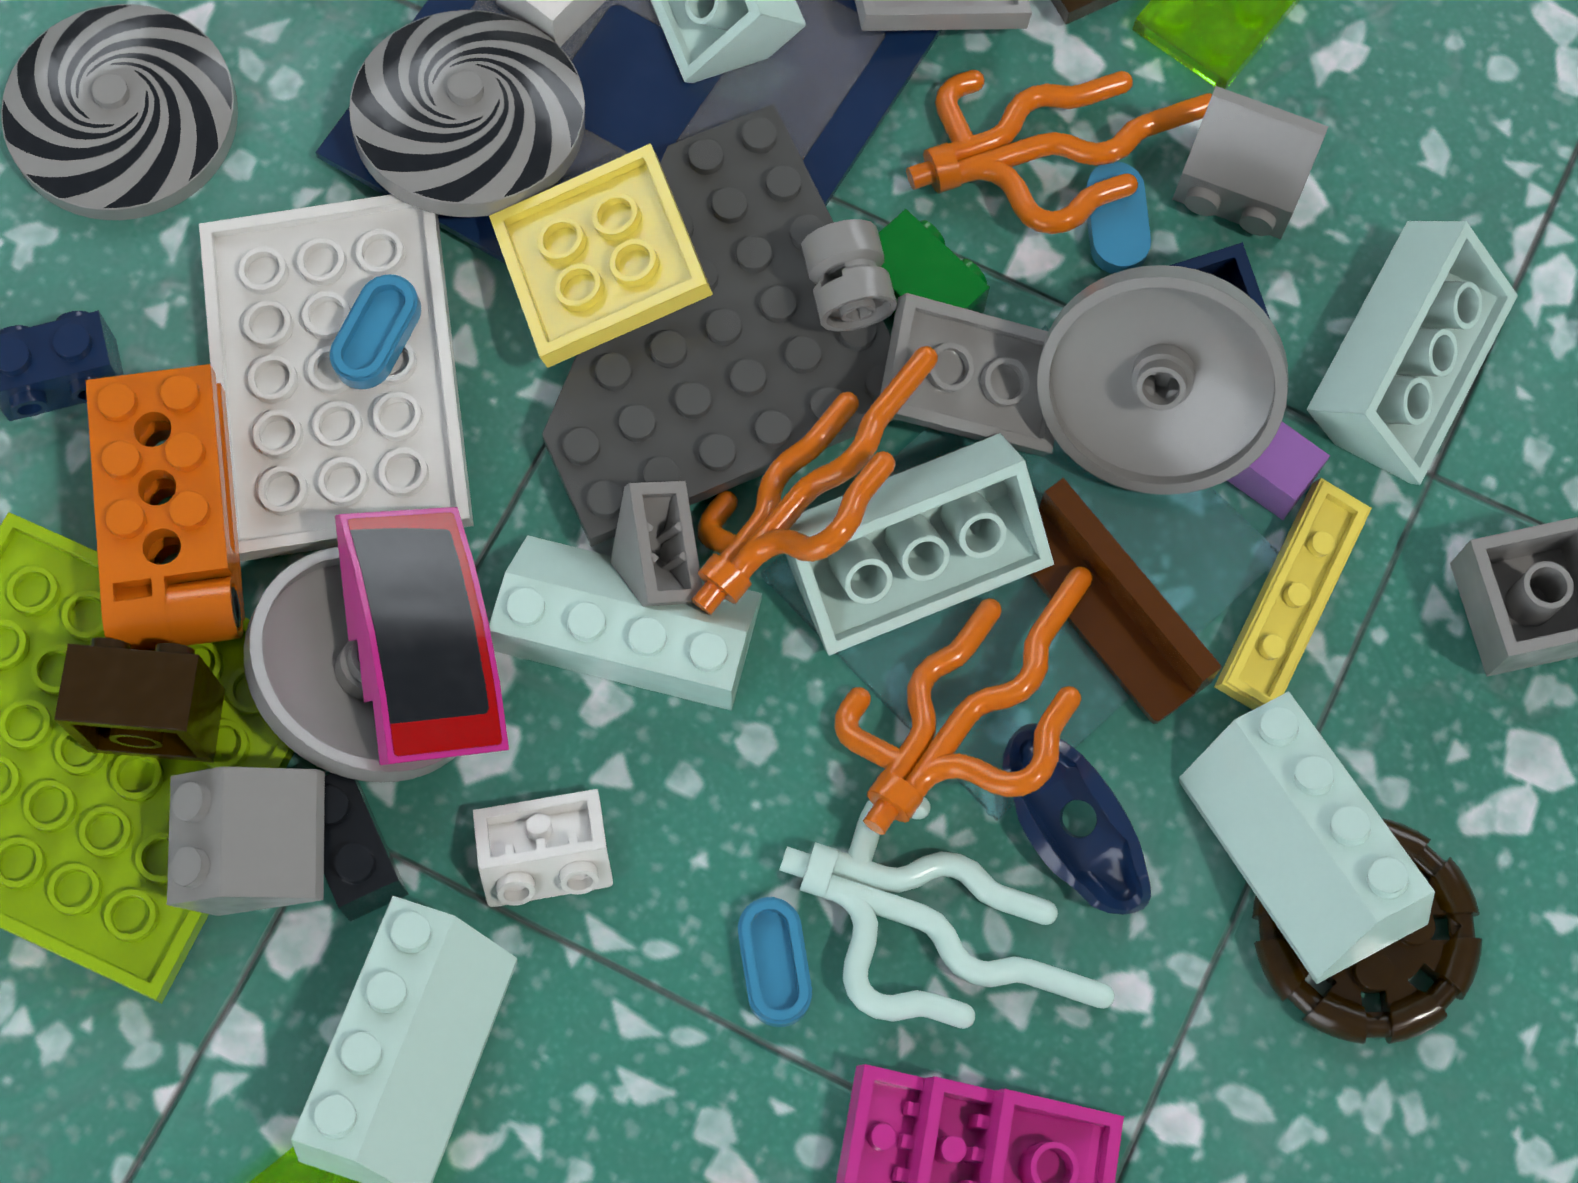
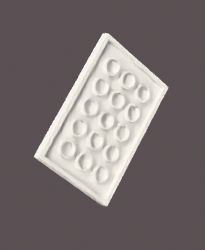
M390 194L200 223L199 232L210 364L216 374V384L221 383L226 395L240 562L338 547L335 516L338 514L458 507L463 527L474 526L438 214L411 206ZM381 275L401 276L413 285L420 299V319L391 373L381 384L369 389L349 387L339 379L331 365V345L361 290L369 281Z

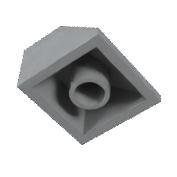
M1215 86L1172 200L1185 204L1189 210L1199 215H1216L1240 224L1245 231L1258 236L1270 235L1281 239L1294 213L1329 126Z
M222 766L171 776L167 905L222 916L323 900L325 772L317 769Z

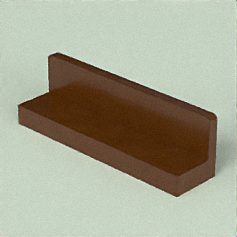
M1064 477L1044 491L1039 512L1054 565L1032 573L1030 576L1051 600L1073 568L1082 566L1091 572V585L1067 621L1149 721L1153 724H1158L1211 684L1222 666Z

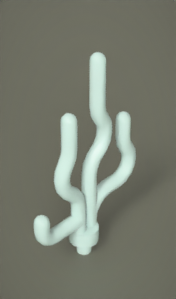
M923 798V802L912 816V819L920 820L928 816L931 806L927 798ZM870 800L867 801L860 814L848 853L816 842L811 854L788 846L786 848L779 871L803 878L800 891L834 901L843 906L849 913L853 923V932L844 961L842 979L850 1000L858 1010L874 1019L894 1022L915 1017H925L962 1029L970 1027L975 1021V1012L966 1003L936 993L919 990L886 995L879 993L870 985L868 971L875 951L878 933L876 915L926 933L933 941L942 961L951 972L970 984L991 988L1017 982L1103 1009L1108 1008L1114 1002L1115 994L1109 985L1036 960L1015 956L992 961L979 960L971 956L963 947L956 930L943 914L925 904L888 893H900L915 889L932 879L942 876L951 877L960 881L978 901L996 910L1041 925L1052 924L1058 916V910L1051 901L996 882L978 862L962 854L941 851L922 856L910 864L898 868L872 862L880 834L872 831L863 822L873 807Z

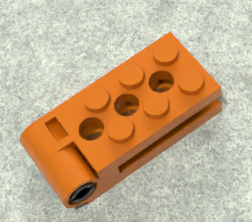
M211 364L86 380L101 611L105 638L127 642L131 645L130 649L154 651L156 644L175 643L190 646L241 639L243 637L245 612L226 395L221 383L216 384V374ZM166 440L161 445L156 446L159 442ZM173 496L168 502L158 505L164 498ZM179 553L173 561L162 564L168 556Z

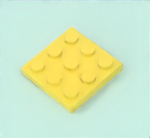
M651 143L489 216L539 357L547 368L713 295Z

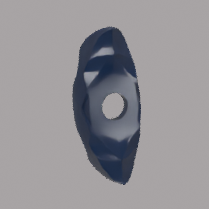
M1037 723L1021 726L1009 739L1003 753L1002 768L1004 771L1016 772L1025 768L1030 763L1033 757L1034 731ZM1060 738L1059 761L1051 778L1040 789L1025 796L1013 797L1018 820L1032 846L1054 874L1074 888L1091 906L1112 914L1124 915L1138 912L1144 909L1150 901L1151 885L1143 851L1132 823L1115 793L1098 771L1080 752ZM1073 800L1087 802L1096 813V826L1087 836L1073 835L1064 826L1063 811L1066 805Z

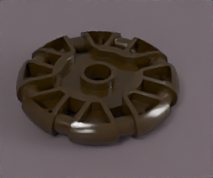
M1384 818L1382 820L1435 891L1428 925L1327 978L1325 981L1331 984V987L1321 995L1305 980L1309 972L1257 896H1255L1252 918L1259 922L1260 941L1254 942L1259 963L1272 989L1282 1002L1288 998L1305 1014L1302 1020L1315 1029L1332 1037L1364 1044L1366 1038H1385L1388 1044L1402 1042L1420 1036L1435 1028L1448 1017L1445 1010L1455 998L1459 1000L1464 999L1477 973L1482 950V939L1475 937L1473 918L1480 914L1478 905L1461 869L1451 857L1445 861L1427 845L1431 839L1402 823ZM1434 919H1447L1449 940H1431L1436 928ZM1419 969L1434 981L1426 992L1418 990L1408 981ZM1361 993H1380L1381 1012H1366L1362 1006Z

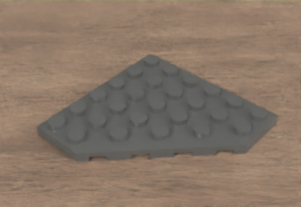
M774 104L667 146L660 164L713 295L576 355L542 433L546 449L591 547L615 537L624 486L628 483L686 481L689 506L764 475L771 463L782 452L808 433L842 392H852L859 400V407L828 447L855 437L862 418L881 393L891 339L884 321L882 320L866 328L837 332L827 330L821 326L813 296V289L817 284L809 279L801 243L807 235L816 229L834 222Z

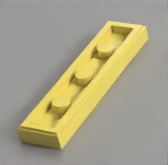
M1322 478L1312 483L1214 688L1252 710L1285 693L1372 509L1371 507Z

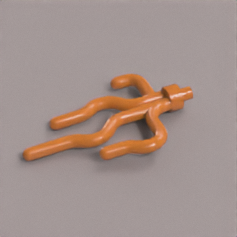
M969 70L947 79L938 89L935 100L937 114L951 143L947 142L925 149L923 153L924 162L906 168L907 178L913 190L931 184L937 193L960 187L962 184L970 181L983 180L992 182L1005 193L1014 213L1027 227L1036 232L1047 234L1068 232L1082 225L1098 207L1134 194L1138 188L1136 177L1125 173L1097 182L1081 190L1063 209L1049 211L1038 206L1025 181L1012 167L1050 155L1062 156L1078 163L1093 166L1115 163L1128 156L1143 139L1202 119L1212 94H1202L1140 115L1128 121L1113 138L1105 142H1089L1073 135L1050 132L1037 134L1011 143L1020 132L1025 118L1035 109L1041 107L1074 109L1118 96L1131 89L1133 85L1132 76L1126 71H1118L1079 85L1067 86L1046 83L1031 86L1013 97L1006 106L1001 120L995 127L973 135L958 105V100L965 95L981 90L985 79L980 71Z
M930 346L918 348L870 406L859 424L851 445L835 460L802 477L781 500L783 489L790 478L797 471L816 459L857 411L859 400L852 392H842L838 395L808 433L782 452L771 463L760 481L754 512L737 534L722 528L738 506L736 495L731 491H724L715 496L701 515L697 529L700 542L706 548L720 555L713 553L697 573L705 582L691 599L697 607L708 615H712L724 599L736 604L752 585L749 580L752 574L764 562L774 556L787 554L801 561L815 562L831 556L852 538L862 522L869 501L895 468V459L890 453L882 451L874 455L878 449L884 429L935 367L938 361L936 350ZM860 471L844 493L835 518L823 531L813 536H807L795 530H789L818 496L843 484Z
M1078 566L1068 573L1031 627L1024 642L1023 666L1020 673L1013 680L1004 684L986 687L968 695L952 711L936 736V712L931 699L932 688L940 677L963 666L977 651L1001 615V605L995 599L988 598L981 601L955 639L949 645L927 656L914 669L907 684V706L912 719V727L899 748L860 728L859 720L871 702L870 693L863 687H855L848 692L835 714V733L840 743L851 752L884 768L883 772L879 774L867 791V797L873 804V807L863 820L868 828L880 835H884L894 820L904 823L909 822L923 802L927 792L935 784L946 779L958 778L965 780L990 793L1003 797H1020L1040 789L1051 778L1059 761L1060 735L1081 701L1080 692L1072 686L1062 687L1042 714L1034 731L1033 757L1025 768L1016 772H1008L979 758L954 753L973 725L983 715L1011 708L1024 702L1040 688L1048 672L1050 644L1091 585L1092 574L1086 567Z

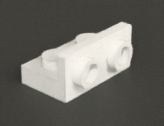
M598 789L473 810L478 869L488 906L522 905L529 901L567 894H585L595 889L607 888L613 885Z

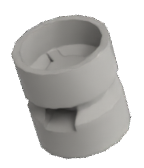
M862 219L843 220L820 227L806 236L801 243L802 253L809 279L817 284L813 289V296L822 327L837 332L866 328L881 322L896 310L897 302L889 272L881 267L884 263V253L876 225L871 221Z

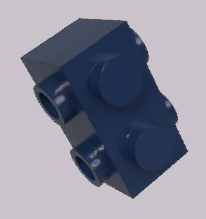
M99 310L90 313L86 311H71L60 315L53 322L32 327L15 325L0 330V410L9 421L37 416L42 413L86 403V380L124 375L116 338Z

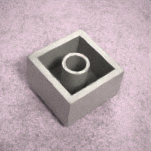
M1578 517L1472 539L1450 562L1486 677L1578 657Z

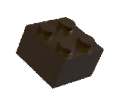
M105 637L92 638L90 645H67L54 720L87 752L214 763L225 689L200 655L195 654L193 648L175 643L156 644L155 651L130 649L131 645L122 640Z

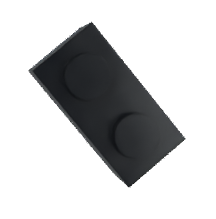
M330 773L325 776L324 876L338 908L349 921H352L389 904L392 896L402 898L409 894L359 781Z

